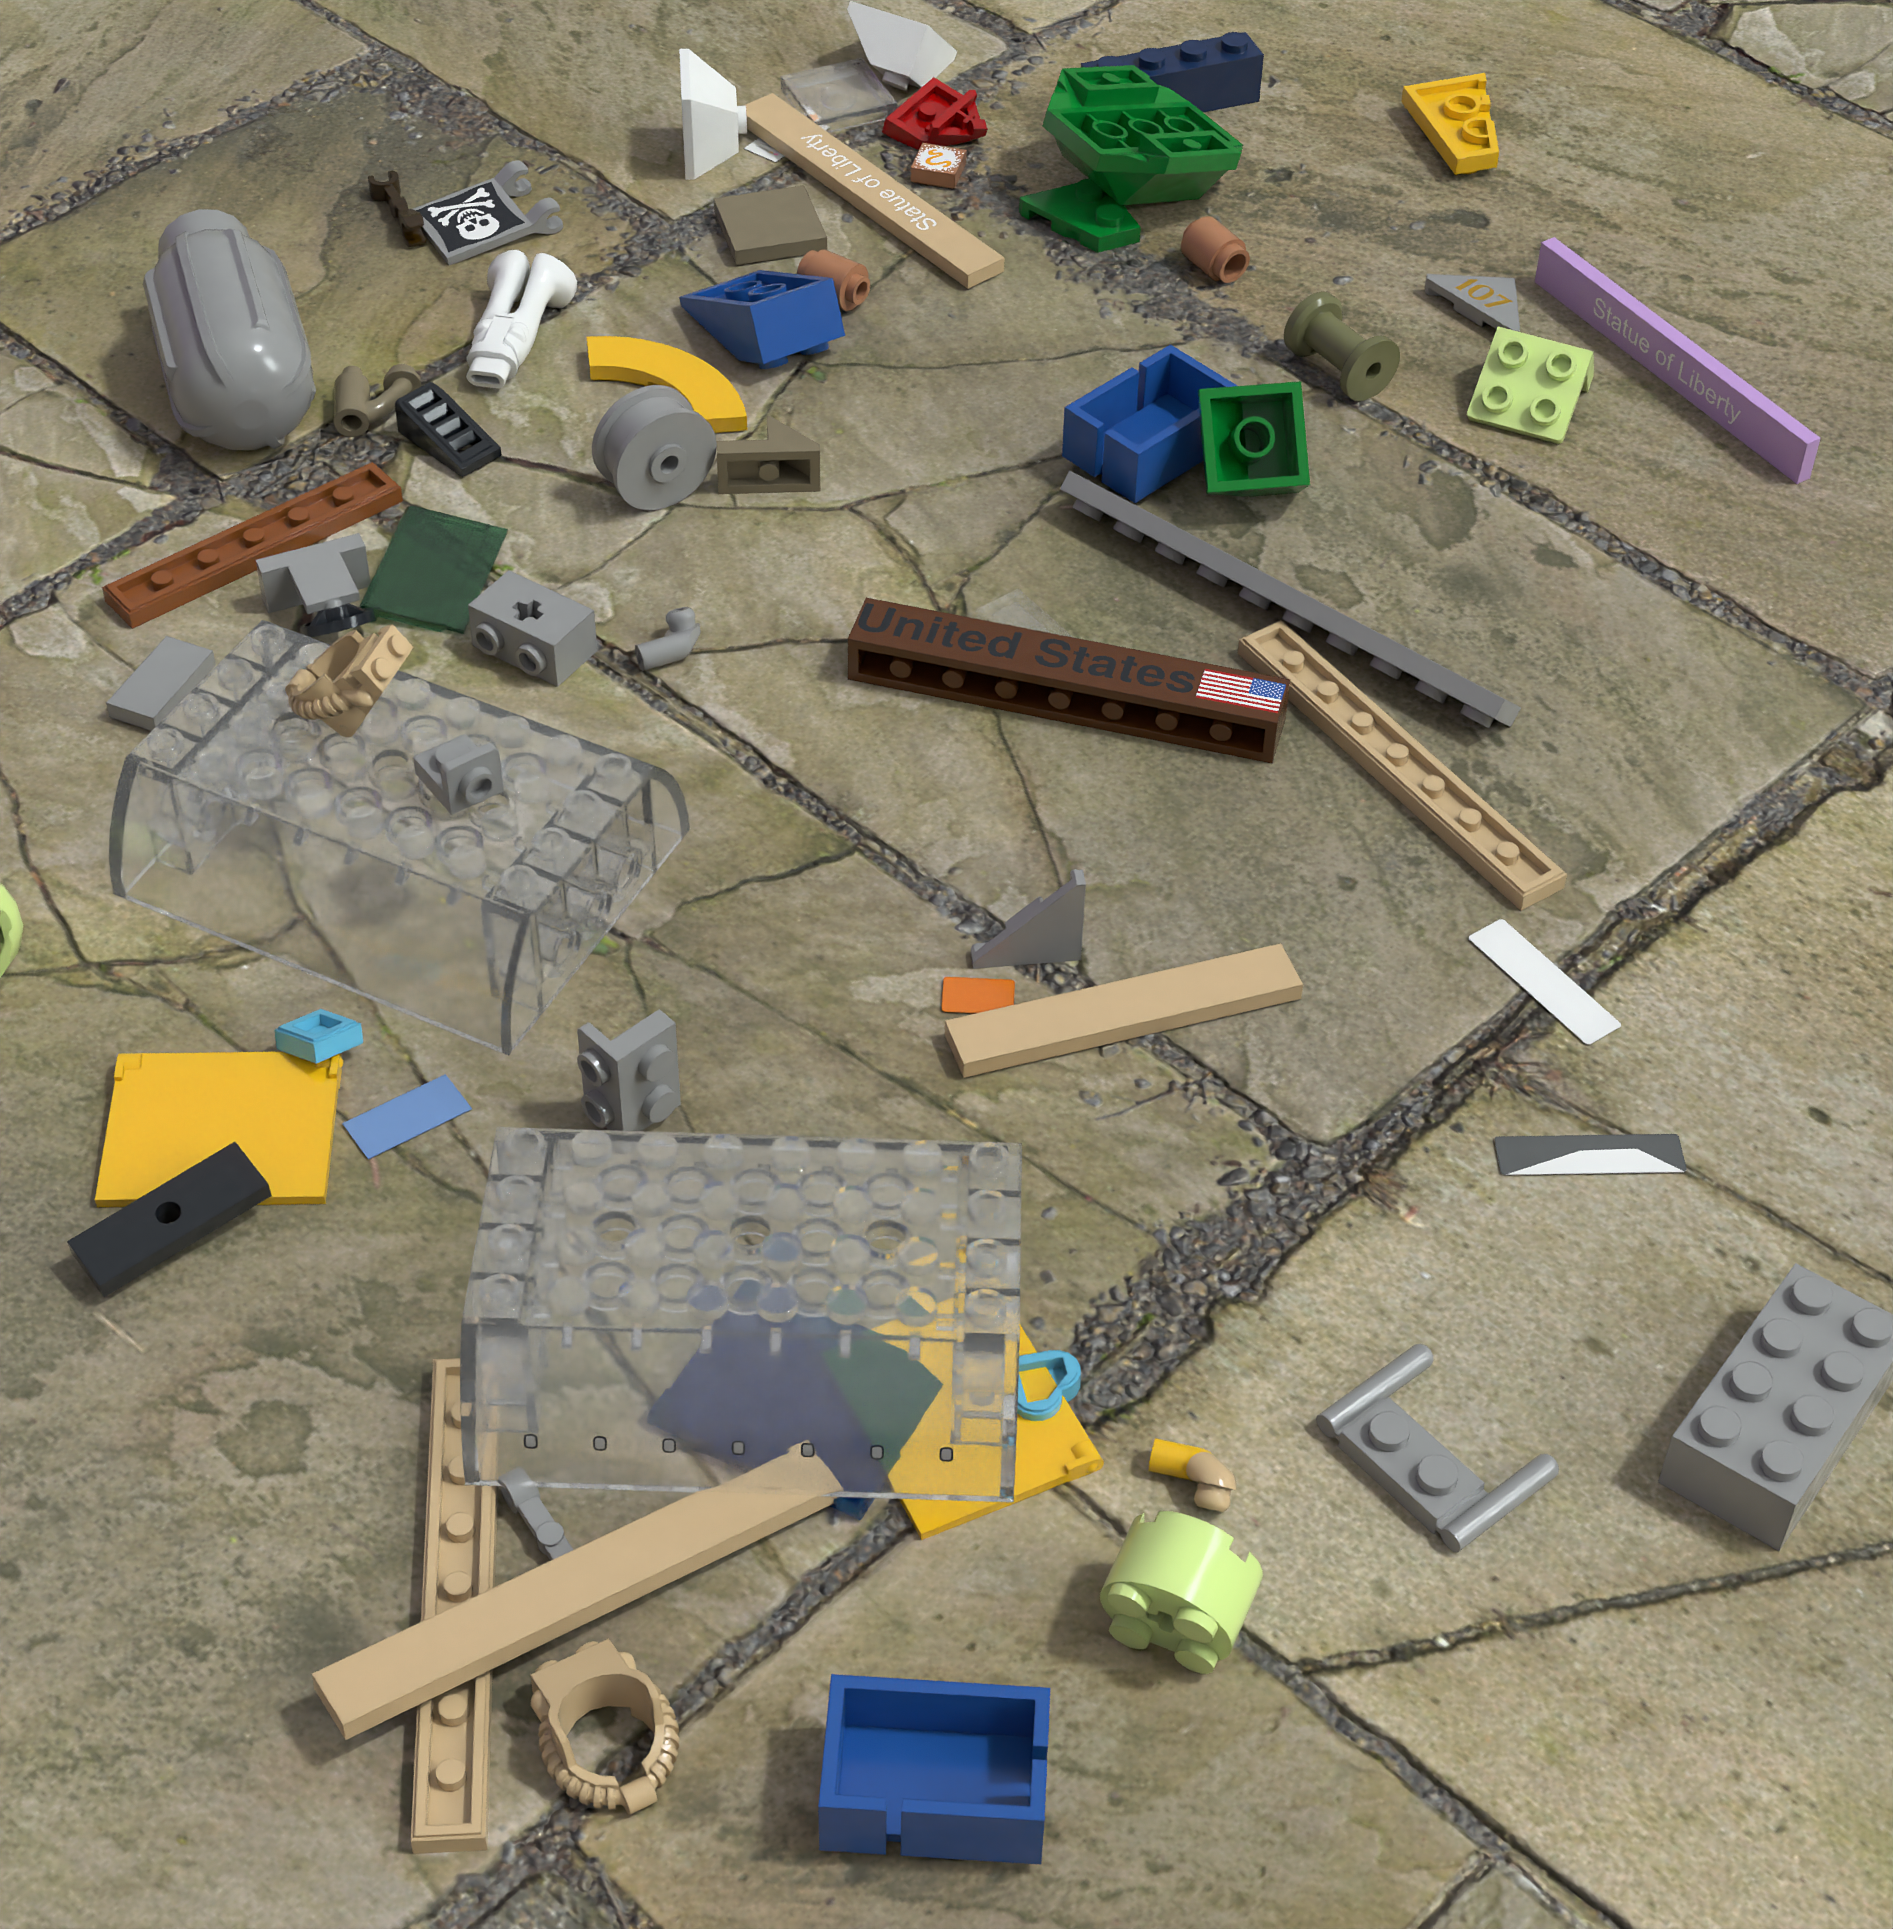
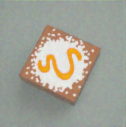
M922 143L911 166V182L951 189L955 188L966 165L967 150Z

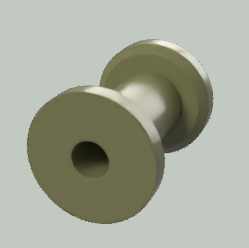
M1316 292L1300 302L1291 313L1284 329V343L1286 347L1300 357H1307L1318 353L1340 370L1341 389L1352 400L1361 402L1376 396L1390 383L1397 371L1400 361L1399 347L1386 336L1380 335L1367 340L1342 322L1343 307L1340 300L1329 292Z

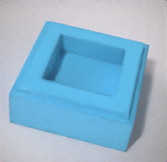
M323 1009L290 1021L274 1030L277 1050L316 1064L363 1043L361 1023Z

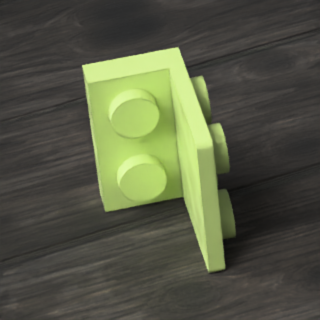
M1497 327L1467 411L1468 419L1561 444L1565 438L1580 392L1588 393L1594 376L1593 351Z

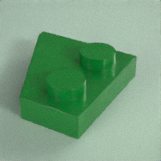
M1083 179L1074 184L1019 198V213L1022 217L1029 220L1034 215L1039 214L1051 220V231L1064 237L1073 238L1080 245L1097 253L1140 242L1141 226L1123 205H1119L1090 179Z

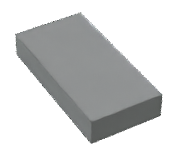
M166 636L106 702L109 717L157 732L214 668L216 663L213 650Z

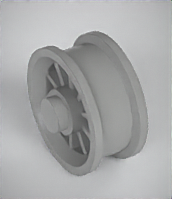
M650 385L626 394L608 409L594 433L592 457L599 472L608 481L615 484L618 493L628 504L642 510H659L682 501L699 487L713 465L717 442L712 426L702 415L693 411L691 404L679 391L664 385Z

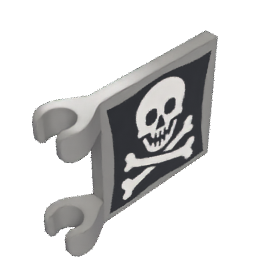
M519 160L509 162L492 179L413 208V210L420 212L423 217L424 225L421 227L423 234L449 266L532 233L556 234L562 230L563 221L555 215L548 218L550 214L560 211V205L554 199L544 198L540 200L524 215L509 197H522L529 194L532 190L531 183L527 179L521 178L516 181L519 176L528 173V168L523 162Z

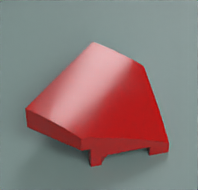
M933 77L885 118L882 133L919 150L922 143L951 146L986 136L988 128L985 119H980L975 103L977 98L976 90H969L962 95Z

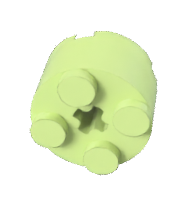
M1159 1511L1154 1522H1145L1144 1513L1138 1515L1131 1524L1100 1593L1101 1604L1113 1620L1109 1627V1632L1117 1641L1130 1648L1146 1649L1149 1642L1174 1651L1175 1659L1187 1669L1201 1674L1212 1673L1217 1661L1227 1658L1233 1649L1262 1581L1263 1571L1261 1565L1251 1552H1249L1246 1561H1242L1229 1550L1234 1538L1208 1522L1173 1511Z

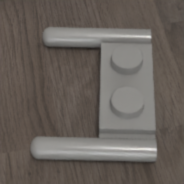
M1416 1344L1317 1415L1316 1421L1318 1427L1326 1436L1338 1439V1447L1432 1534L1439 1532L1444 1544L1451 1551L1459 1552L1554 1479L1559 1473V1466L1551 1455L1540 1454L1493 1491L1487 1493L1484 1490L1485 1483L1389 1398V1396L1432 1365L1433 1354L1426 1345Z

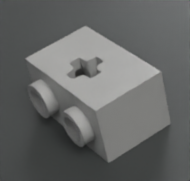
M510 570L468 604L472 644L474 647L480 649L485 654L493 655L522 669L525 673L536 676L557 687L598 651L595 613L593 609Z

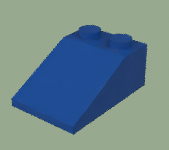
M759 270L679 297L681 307L739 361L758 363L760 369L782 366L788 363V355L800 352L802 355H809L825 351L829 348L828 341L846 336L833 278Z

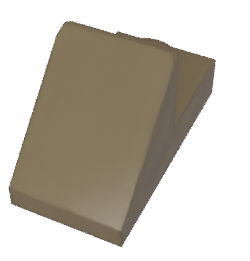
M767 416L766 440L716 441L718 494L821 491L820 444L773 417Z

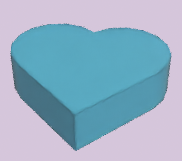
M1049 1350L1000 1359L1011 1404L1016 1413L1025 1419L1044 1421L1052 1418L1059 1412L1062 1405V1395L1068 1402L1080 1390V1364L1070 1353L1061 1350ZM1046 1367L1057 1387L1048 1399L1027 1403L1019 1372Z

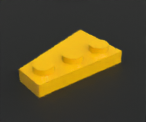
M1485 73L1403 86L1402 104L1455 175L1473 174L1480 170L1497 168L1499 147L1495 124L1490 117L1491 102L1489 95H1486L1487 80Z

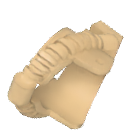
M393 624L382 627L377 633L379 637L373 633L364 638L356 630L350 631L328 647L312 664L307 665L306 669H300L295 673L285 687L289 706L301 718L310 720L321 719L341 736L352 737L414 647Z
M608 1638L600 1643L595 1641L588 1642L576 1651V1654L559 1662L551 1660L540 1665L535 1673L530 1675L533 1691L530 1703L541 1721L538 1733L540 1737L539 1750L542 1753L541 1758L544 1765L548 1767L547 1771L551 1778L556 1780L555 1783L562 1791L567 1790L566 1793L571 1798L577 1799L579 1797V1801L582 1804L588 1806L590 1803H593L594 1808L602 1809L603 1805L608 1806L609 1810L616 1809V1805H622L629 1815L657 1802L655 1788L663 1786L666 1782V1777L670 1776L674 1767L673 1764L677 1759L680 1741L678 1736L679 1727L675 1720L676 1715L672 1707H670L669 1701L664 1694H661L660 1689L653 1684L648 1675L636 1669L633 1656L625 1651L618 1652ZM606 1706L630 1707L631 1716L643 1721L653 1731L654 1741L651 1750L642 1762L644 1776L619 1787L615 1776L598 1775L587 1771L576 1763L567 1735L576 1721L590 1710Z

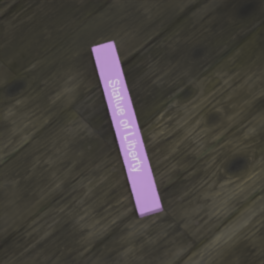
M1555 237L1541 242L1534 281L1536 284L1793 482L1799 484L1810 479L1820 437Z

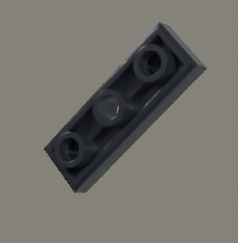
M234 1141L68 1240L67 1243L75 1259L102 1296L106 1297L272 1195L267 1181Z

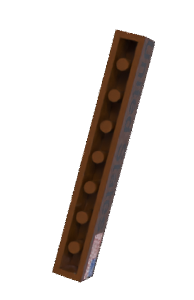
M867 597L848 637V680L1272 764L1286 720L1291 679Z

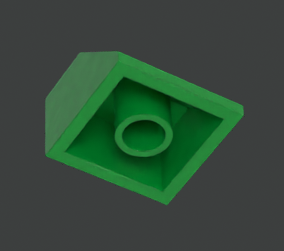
M1301 381L1207 388L1197 391L1206 494L1240 497L1293 494L1301 492L1310 485Z

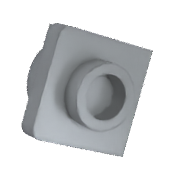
M463 734L413 757L415 774L451 815L504 791L499 750L492 743L477 747L466 734Z

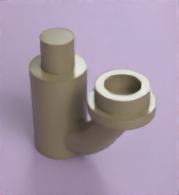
M394 365L384 376L383 387L385 392L370 401V384L368 379L363 375L359 367L347 366L342 374L337 377L334 385L333 423L335 429L340 434L348 437L364 434L370 423L383 419L395 410V402L399 398L421 387L420 376L409 365Z

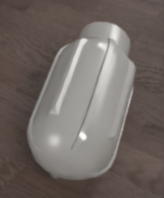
M198 209L180 215L165 228L158 244L159 260L156 266L145 274L143 280L152 322V331L173 415L185 432L225 449L257 450L266 446L276 449L284 445L285 436L299 426L316 394L311 366V351L286 268L275 251L250 238L247 228L234 216L219 210Z

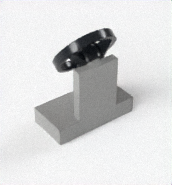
M359 533L256 560L262 600L268 613L302 604L307 614L318 612L313 621L299 626L302 638L347 630L376 619L373 608H360L350 604L360 600L359 589L371 586L366 546Z

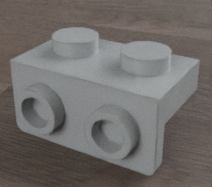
M660 1009L611 1041L589 1022L577 1029L580 1054L577 1057V1063L582 1074L584 1095L581 1098V1104L588 1118L600 1128L606 1126L625 1143L651 1124L665 1120L675 1108L681 1105L676 1023Z

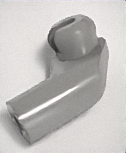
M681 607L669 611L666 615V622L670 629L666 631L664 637L635 645L637 662L642 671L682 660L690 654L701 633L700 624L695 623V613L691 608Z

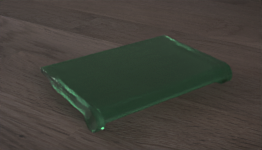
M408 506L404 510L359 607L373 608L376 619L371 622H375L378 617L437 632L449 630L464 634L470 621L468 604L482 593L507 536L508 529L417 506Z

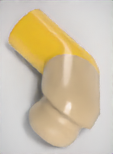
M1155 1438L1148 1471L1198 1482L1197 1491L1194 1496V1501L1198 1507L1224 1512L1230 1507L1231 1490H1237L1236 1478L1222 1462L1204 1448Z

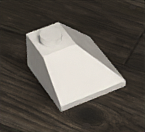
M850 1L847 8L869 63L883 74L882 82L905 91L908 85L921 88L933 77L936 78L954 61L957 51L930 26Z
M679 49L685 180H693L739 152L738 134H747L746 106H737L735 86L690 49Z

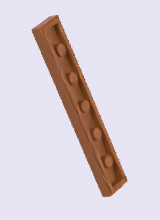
M371 462L102 587L105 602L133 629L256 571L257 559L310 546L403 502L401 487L376 464Z

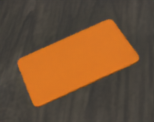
M944 977L941 1010L943 1012L980 1013L1014 1005L1015 981L1011 979Z

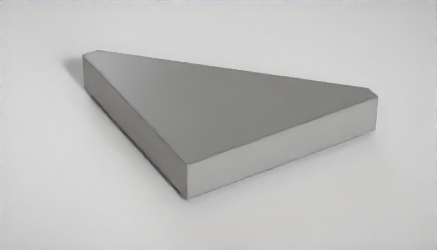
M1071 870L1069 882L1045 900L1041 896L1036 898L1005 922L1006 929L989 942L973 944L971 947L973 969L1081 960L1086 891L1083 870Z

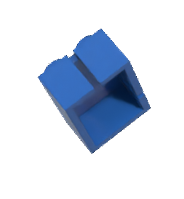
M1170 344L1140 362L1139 371L1131 367L1064 407L1062 456L1093 477L1102 474V483L1133 503H1136L1204 461L1197 391L1199 389L1233 387L1237 385Z
M831 1674L818 1804L819 1850L886 1855L887 1841L901 1842V1856L1041 1865L1045 1822L1051 1688Z

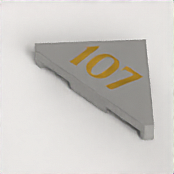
M1426 274L1425 292L1427 295L1445 297L1454 303L1453 309L1481 327H1484L1487 323L1495 329L1502 327L1520 332L1515 278Z

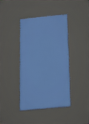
M444 1074L342 1123V1125L365 1156L371 1159L472 1110V1108L447 1075Z

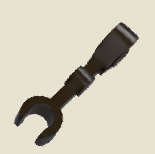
M393 170L388 171L389 180L385 182L376 181L373 175L368 176L370 196L377 201H387L393 217L398 218L400 221L399 225L406 245L412 247L427 243L426 237L421 230V227L424 225L421 213L408 209L404 196L400 197L401 189L398 173Z

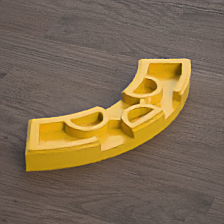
M617 336L586 337L591 380L622 381L643 386H668L679 391L691 404L693 411L702 415L709 422L715 433L747 430V415L738 392L724 375L707 362L681 349L649 340Z

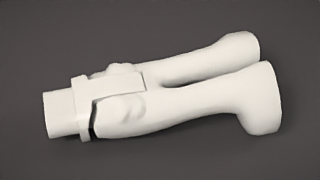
M508 250L499 254L491 262L487 273V283L491 290V296L480 321L474 329L472 347L467 356V363L470 368L466 377L471 384L481 387L502 388L506 380L515 377L518 367L529 354L534 344L545 307L563 308L571 302L577 290L576 277L563 262L545 253L536 254L531 270L526 255L519 250ZM521 299L519 308L514 313H510L514 302H518Z

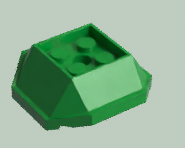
M1134 65L1062 68L1042 127L1054 136L1062 156L1119 205L1198 200L1228 170L1237 169L1243 144L1191 102L1171 89L1156 84L1149 78L1148 74Z

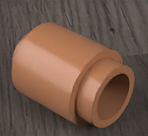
M1205 216L1195 220L1187 226L1183 233L1181 242L1182 254L1211 279L1231 283L1240 278L1246 271L1250 256L1246 251L1245 243L1215 218Z
M825 249L807 252L799 263L797 274L833 278L839 308L845 311H850L863 303L869 294L870 280L868 278V271L860 263Z

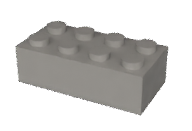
M1795 1263L1672 1435L1658 1483L1780 1551L1893 1381V1314Z

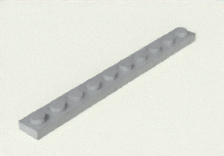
M1069 470L1060 489L1077 498L1073 505V508L1099 522L1104 513L1118 519L1113 528L1114 530L1141 543L1145 534L1159 541L1154 551L1180 565L1183 564L1188 556L1201 563L1196 572L1197 574L1222 587H1225L1228 579L1241 584L1243 588L1239 596L1265 610L1268 609L1271 601L1286 608L1282 619L1309 633L1315 624L1328 630L1330 633L1325 642L1352 656L1355 655L1359 647L1374 655L1370 663L1372 667L1397 680L1403 671L1417 677L1419 681L1414 689L1444 704L1448 694L1465 703L1460 711L1461 714L1488 728L1494 719L1510 727L1512 726L1521 709L1516 704Z

